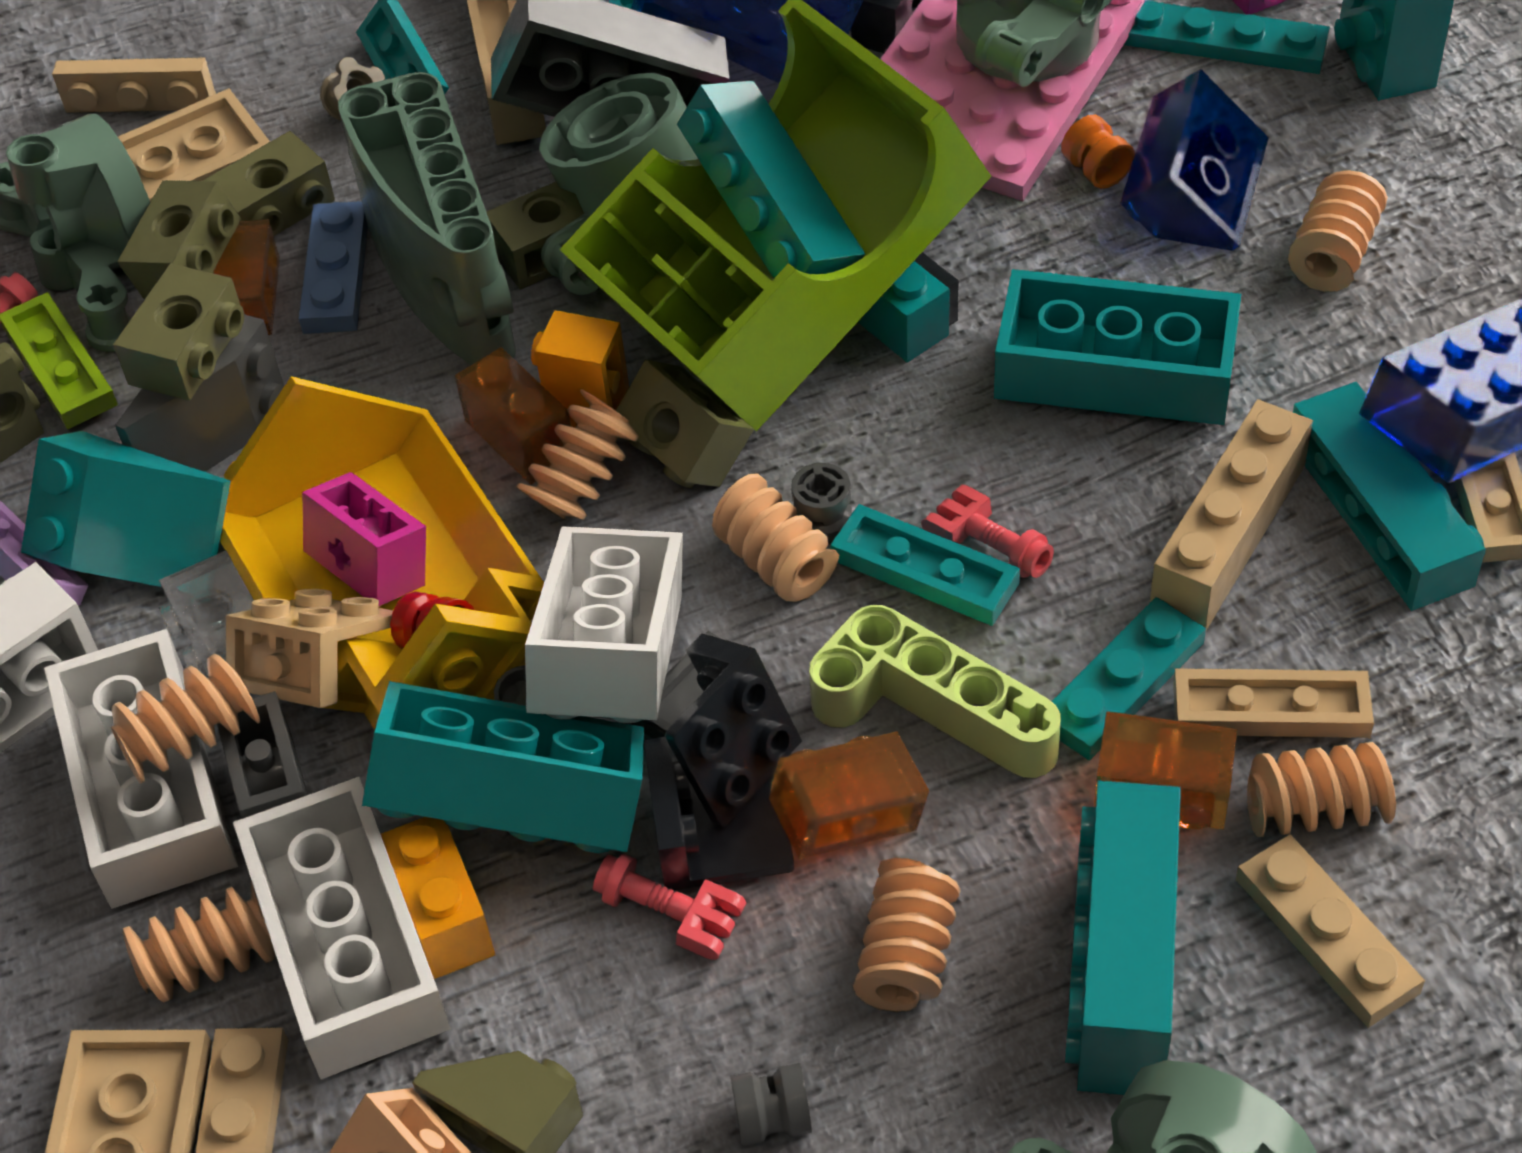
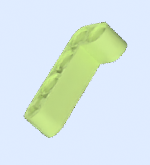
M869 605L860 608L848 618L810 662L809 676L812 710L820 722L830 727L844 728L854 725L865 716L883 695L1016 775L1027 778L1043 776L1050 772L1058 761L1061 714L1052 701L892 608L883 605Z

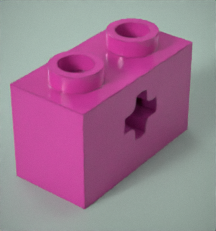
M352 472L302 492L303 551L361 596L379 600V606L425 586L426 526Z

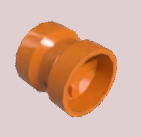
M1096 114L1087 115L1075 122L1066 132L1061 143L1063 156L1072 165L1078 168L1083 167L1085 177L1099 189L1110 188L1119 183L1131 170L1135 161L1133 147L1124 138L1118 135L1113 136L1111 126Z

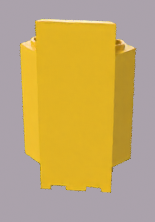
M291 376L237 459L230 464L224 473V479L230 480L231 483L220 542L254 600L277 598L290 601L295 599L296 591L303 589L329 590L332 592V599L338 601L352 597H363L303 551L302 492L352 472L426 526L425 586L412 592L432 594L439 598L445 596L466 600L473 606L474 610L435 604L403 649H400L395 644L391 636V628L337 641V703L322 708L364 713L375 731L389 681L495 700L494 688L497 680L506 671L525 665V643L544 581L427 409ZM403 596L379 606V608L394 610L397 602Z

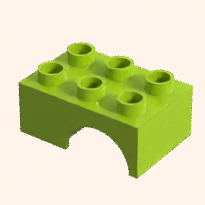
M787 0L778 10L786 27L788 50L783 75L769 102V106L865 252L864 257L848 267L826 274H807L795 269L788 263L773 279L699 159L674 160L661 155L654 148L646 154L560 248V251L620 308L756 432L992 177L943 106L803 0Z

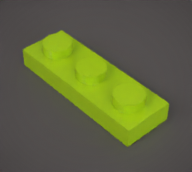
M48 292L0 313V322L5 333L67 430L118 406L112 388Z

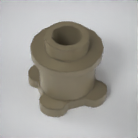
M345 57L336 64L337 72L331 73L322 82L320 87L322 105L332 117L341 120L338 109V101L341 96L352 88L385 80V76L378 67L367 68L357 64L354 58Z

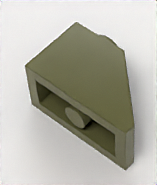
M521 1051L420 1071L412 1081L415 1091L451 1131L486 1153H556L583 1117L576 1089L577 1083L574 1077L564 1067L550 1059H543L539 1063Z

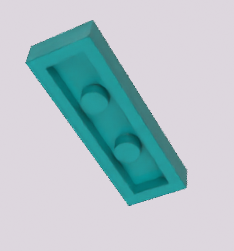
M378 0L356 31L374 66L381 69L385 80L410 73H429L437 77L445 95L449 86L399 1Z
M858 504L830 545V549H835L840 555L838 559L839 564L990 626L994 625L1020 583V568L861 504Z
M1155 597L1052 700L1061 714L1059 741L1090 761L1174 675L1175 668H1180L1204 644L1206 628L1158 597Z

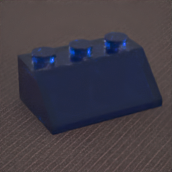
M1200 69L1153 96L1120 204L1134 220L1144 226L1155 238L1232 251L1241 245L1269 137Z

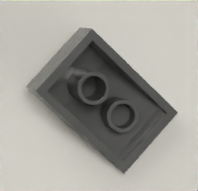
M244 315L245 319L240 333L230 340L216 361L212 375L202 382L190 401L141 389L115 424L122 444L204 472L245 447L284 387L275 358V351L271 345L264 320Z

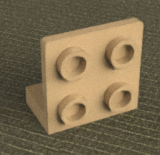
M324 589L298 590L295 592V599L290 601L277 598L252 601V609L226 615V662L237 672L251 694L264 695L276 691L278 699L317 708L337 703V641L391 628L390 622L393 610L379 608V600L374 598L352 597L341 601L333 600L332 592Z

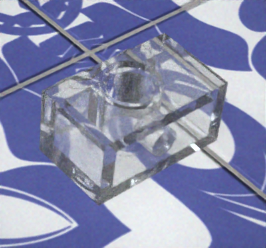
M226 550L159 580L168 602L158 607L162 620L172 640L184 636L188 646L179 649L186 667L193 666L197 668L207 678V658L209 656L217 654L226 661V615L252 609V601H254Z

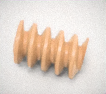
M1338 171L1325 177L1317 187L1316 195L1312 199L1309 210L1303 218V223L1297 231L1296 239L1290 246L1288 256L1291 270L1308 287L1323 292L1339 291L1348 287L1353 282V274L1360 268L1362 257L1367 252L1368 242L1373 238L1375 227L1379 224L1381 213L1385 210L1388 197L1385 189L1375 178L1357 171Z
M582 389L580 392L590 407L586 408L573 404L567 409L568 414L577 425L576 428L558 424L554 429L564 446L544 444L541 448L543 454L551 463L550 467L533 463L528 468L538 485L535 487L518 483L516 486L521 492L563 519L566 516L585 519L587 514L577 499L580 496L597 500L600 495L590 482L591 478L595 477L610 481L613 477L603 462L605 457L623 461L626 457L616 443L617 439L622 438L636 442L639 438L624 416Z
M748 474L740 478L728 488L719 500L712 522L715 535L725 544H728L733 553L743 558L744 563L754 572H757L766 584L774 587L775 593L782 599L790 602L807 599L820 590L830 579L837 567L840 555L835 549H827V536L819 529L813 530L812 522L804 515L798 516L797 508L790 502H782V494L773 487L768 488L767 481L761 475Z
M213 654L207 658L208 678L193 666L184 669L185 690L169 678L161 680L159 683L161 702H158L145 690L137 692L135 695L137 714H134L121 702L112 705V732L129 767L140 784L145 782L143 762L146 760L151 761L162 772L169 770L167 749L173 747L188 760L193 757L191 737L197 735L210 748L216 746L214 725L221 723L235 736L240 733L238 713L242 711L249 715L257 724L260 723L254 701L240 676L219 655Z
M1373 742L1360 743L1355 752L1347 745H1339L1332 748L1329 756L1320 747L1308 749L1303 756V760L1295 750L1282 751L1277 763L1269 753L1256 754L1252 761L1248 777L1247 804L1252 830L1257 837H1264L1268 817H1274L1282 835L1290 834L1293 815L1300 814L1307 832L1316 831L1319 812L1324 811L1333 829H1342L1345 809H1352L1359 826L1369 825L1371 806L1378 807L1384 823H1391L1395 817L1396 797L1392 775L1380 748Z
M891 858L881 861L878 867L880 877L877 878L873 890L875 900L872 902L868 913L870 924L867 925L864 933L863 943L865 948L862 949L859 957L858 967L860 972L855 978L853 989L856 995L866 1004L879 1010L901 1012L916 1008L919 1000H930L938 997L942 990V983L935 975L942 973L946 967L947 960L940 951L947 949L951 942L950 932L945 927L952 925L955 919L956 912L951 903L958 899L960 888L958 883L951 877L938 872L936 869L920 861L908 858Z
M252 880L251 900L245 901L233 887L226 889L225 910L219 911L207 896L201 898L200 919L196 921L181 906L175 908L174 929L170 931L164 927L156 916L149 918L148 939L144 941L140 939L130 926L123 928L125 945L142 988L146 993H148L149 988L163 1003L173 999L174 978L190 993L199 988L200 968L216 983L224 979L226 958L240 973L250 969L251 948L266 963L275 959V951Z

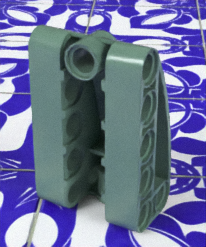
M417 72L348 90L339 99L338 109L368 229L390 279L411 310L426 328L448 349L481 371H497L506 367L513 361L516 355L509 314L514 313L512 299L503 268L498 261L492 226L441 83L437 77L429 73Z

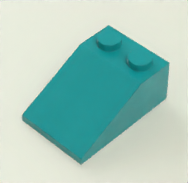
M84 431L41 438L38 440L21 553L69 570L201 595L209 594L213 584L231 481Z

